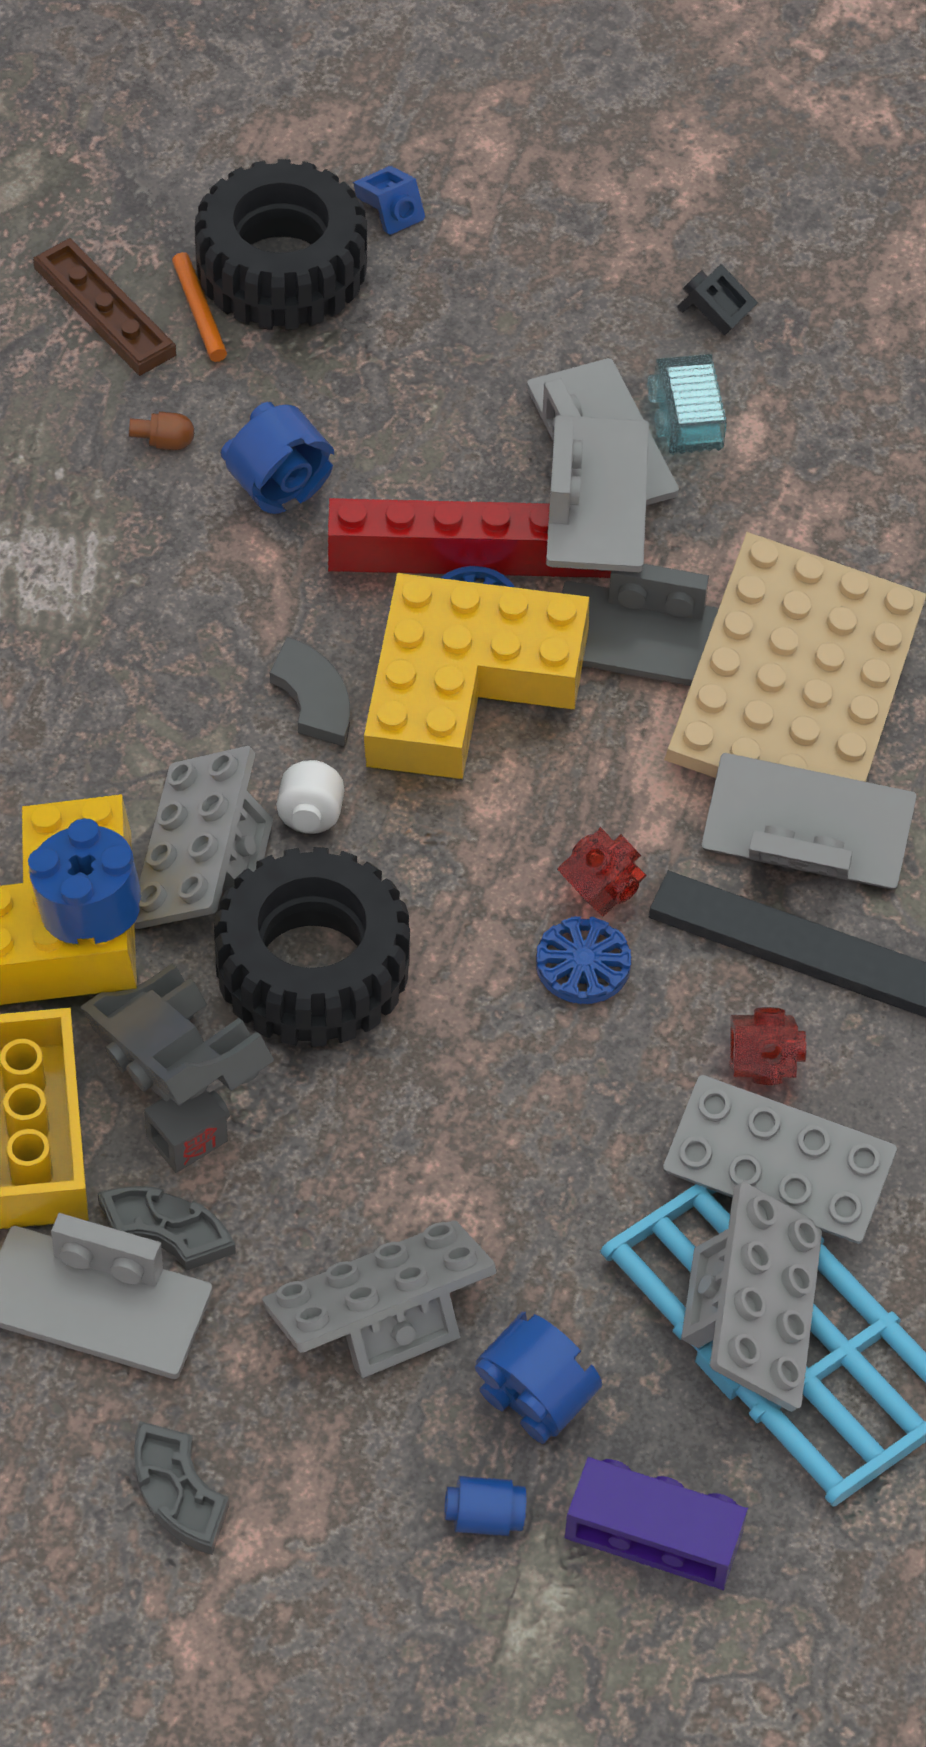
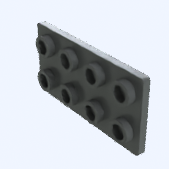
M643 564L641 572L611 571L610 588L566 581L562 590L563 594L589 597V631L582 666L691 686L719 609L706 606L709 575Z

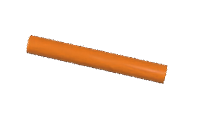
M185 252L178 253L173 257L172 262L209 358L213 362L222 361L226 358L227 351L191 259Z

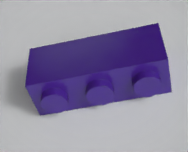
M587 1457L567 1513L564 1539L724 1590L743 1535L748 1508L738 1505L733 1499L722 1494L711 1493L705 1495L684 1488L680 1482L670 1477L657 1476L653 1478L631 1471L627 1465L617 1460L604 1459L600 1461Z

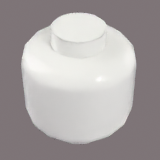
M317 760L301 761L291 765L284 772L280 783L276 803L278 816L285 825L305 834H317L329 830L336 824L341 812L345 791L342 777L335 769Z

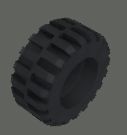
M278 159V163L266 164V161L263 160L252 163L249 169L244 170L242 167L231 171L228 174L227 180L221 178L210 188V194L207 193L202 198L198 206V214L195 216L197 276L201 280V287L211 300L214 299V304L227 315L233 312L234 318L237 321L247 325L252 321L258 323V326L262 329L273 330V326H285V330H295L299 328V324L308 323L309 326L322 323L325 315L329 314L333 317L345 308V302L349 304L354 300L360 291V285L365 281L367 273V220L362 202L356 197V192L345 181L339 183V177L327 169L323 172L318 171L315 164L302 161L301 165L291 164L290 159ZM283 236L298 238L311 244L297 251L283 253L269 252L252 246L255 242L266 238Z
M313 847V852L300 853L299 848L284 850L283 857L274 859L273 855L257 861L255 871H251L248 868L234 879V888L230 887L225 891L220 900V911L215 914L216 977L219 978V989L224 1000L232 1004L233 1013L244 1023H249L251 1020L254 1021V1031L267 1038H270L273 1033L281 1036V1043L297 1046L298 1040L311 1041V1047L327 1046V1040L338 1038L339 1043L355 1039L356 1031L360 1028L364 1032L372 1030L381 1023V1013L385 1016L390 1014L399 1003V994L405 991L408 980L410 960L409 914L406 903L400 900V891L391 880L386 878L382 881V871L369 862L361 865L357 863V856L341 851L340 855L329 854V848ZM304 926H321L334 929L349 937L358 946L345 959L328 966L314 968L287 963L276 957L267 948L281 934Z

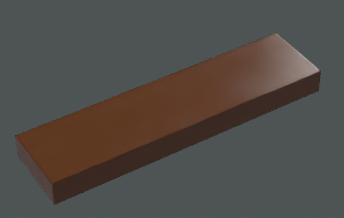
M71 238L33 257L34 269L139 376L177 356L176 344Z

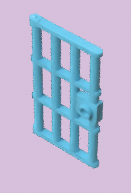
M697 1184L608 1241L600 1251L607 1261L614 1260L674 1326L673 1333L680 1340L686 1307L634 1252L632 1247L654 1233L691 1273L695 1246L672 1221L695 1207L720 1234L729 1228L730 1214L712 1196L716 1191ZM822 1237L818 1270L870 1326L848 1340L815 1304L813 1305L810 1331L828 1349L830 1354L810 1368L806 1366L803 1395L863 1458L866 1464L844 1479L780 1410L781 1406L712 1370L710 1359L713 1341L700 1348L694 1346L693 1348L697 1351L696 1364L729 1400L738 1396L750 1409L749 1416L756 1423L762 1422L824 1489L827 1493L825 1499L832 1507H835L926 1442V1421L917 1414L861 1352L883 1338L925 1383L926 1352L899 1325L901 1319L893 1311L888 1313L823 1245L824 1238ZM842 1365L907 1434L886 1450L880 1446L821 1382L823 1378Z

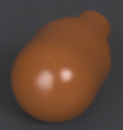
M159 411V414H151V420L130 418L129 437L149 439V446H156V449L182 450L189 446L194 438L195 430L193 423L187 416L180 413Z

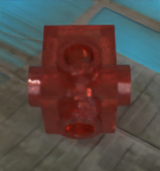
M601 827L594 834L583 837L574 846L572 855L557 868L586 902L602 917L616 904L629 900L637 892L639 883L647 876L635 863L642 855L622 834L613 840Z
M775 1007L754 1009V1015H731L729 1065L734 1077H752V1082L762 1085L783 1083V1077L796 1078L797 1062H805L807 1041L806 1032L798 1031L793 1015H785L784 1009ZM769 1044H773L772 1046H770V1047H768V1048H764L765 1046H767V1045H769Z

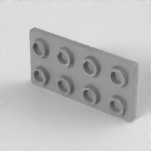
M611 358L532 378L527 381V390L552 440H554L555 417L558 415L644 420ZM650 431L646 505L675 498L678 496L679 487Z
M564 415L555 417L547 566L624 572H641L643 570L649 442L648 421Z
M250 746L174 762L169 766L139 881L142 897L139 903L140 912L135 921V929L214 914L219 906L222 889L226 891L230 887L234 888V879L248 868L251 871H255L256 862L264 858L273 818L247 791L256 754Z
M723 753L719 762L703 834L702 848L706 851L894 890L898 886L916 802V793Z
M700 1075L688 1101L663 1168L667 1174L732 1198L734 1187L741 1182H746L812 1219L815 1226L822 1229V1231L860 1244L863 1242L896 1156L897 1147L890 1142L706 1075Z
M741 1182L734 1187L729 1228L694 1248L681 1340L696 1348H700L713 1341L710 1359L712 1370L793 1412L802 1405L822 1229L816 1227L812 1219L750 1184Z
M58 1213L51 1230L52 1236L18 1226H12L9 1229L0 1250V1328L171 1379H177L180 1376L213 1292L211 1283L163 1269L161 1242L62 1213Z
M453 1220L430 1225L424 1232L403 1241L383 1244L375 1252L351 1262L336 1263L330 1266L326 1272L304 1281L286 1283L276 1292L264 1296L262 1300L265 1310L300 1353L346 1335L354 1369L363 1379L461 1338L450 1292L497 1273L495 1262L457 1221Z

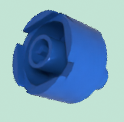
M265 402L257 406L250 415V421L234 438L224 444L220 452L231 475L264 512L270 514L287 511L282 504L294 498L301 504L312 497L331 474L333 464L329 461L330 454L335 455L333 447L300 409L293 405L274 406L272 402Z
M79 819L72 822L67 829L49 837L38 849L29 855V874L42 923L47 931L57 939L72 944H78L77 939L94 938L95 944L107 942L123 934L137 920L140 912L139 903L142 897L139 878L131 847L117 832L98 826L92 819Z
M521 1312L478 1357L475 1366L476 1372L485 1381L479 1388L483 1397L500 1411H504L508 1406L523 1417L520 1421L523 1429L541 1444H544L551 1436H557L601 1389L602 1381L592 1364L584 1371L577 1363L575 1357L581 1350L563 1332L544 1318L535 1314L527 1321L526 1312Z

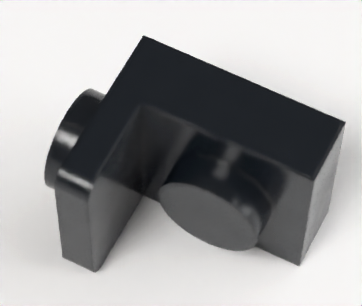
M720 264L709 276L701 270L682 288L688 296L677 308L683 313L694 304L725 336L758 302Z

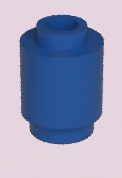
M466 1476L458 1477L456 1487L447 1486L444 1520L454 1521L455 1532L508 1536L510 1531H523L526 1513L525 1486H513L512 1480Z

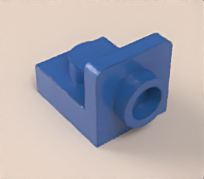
M388 166L353 182L357 198L378 209L384 232L391 235L424 220L425 213L416 178L393 166Z

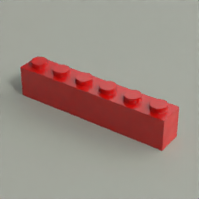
M329 498L328 571L446 574L461 567L480 566L493 569L506 576L611 578V571L547 566L550 503Z

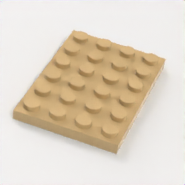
M746 532L664 760L716 778L721 755L729 753L866 782L923 608L926 593Z

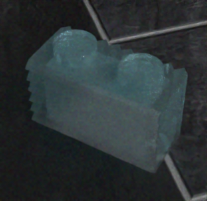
M712 354L656 358L655 374L648 375L647 385L650 402H658L659 409L655 411L657 436L666 437L668 450L672 455L677 452L683 454L686 451L693 453L696 450L701 453L705 449L710 452L714 448L720 451L724 448L727 421L717 375L715 374L714 361H712Z

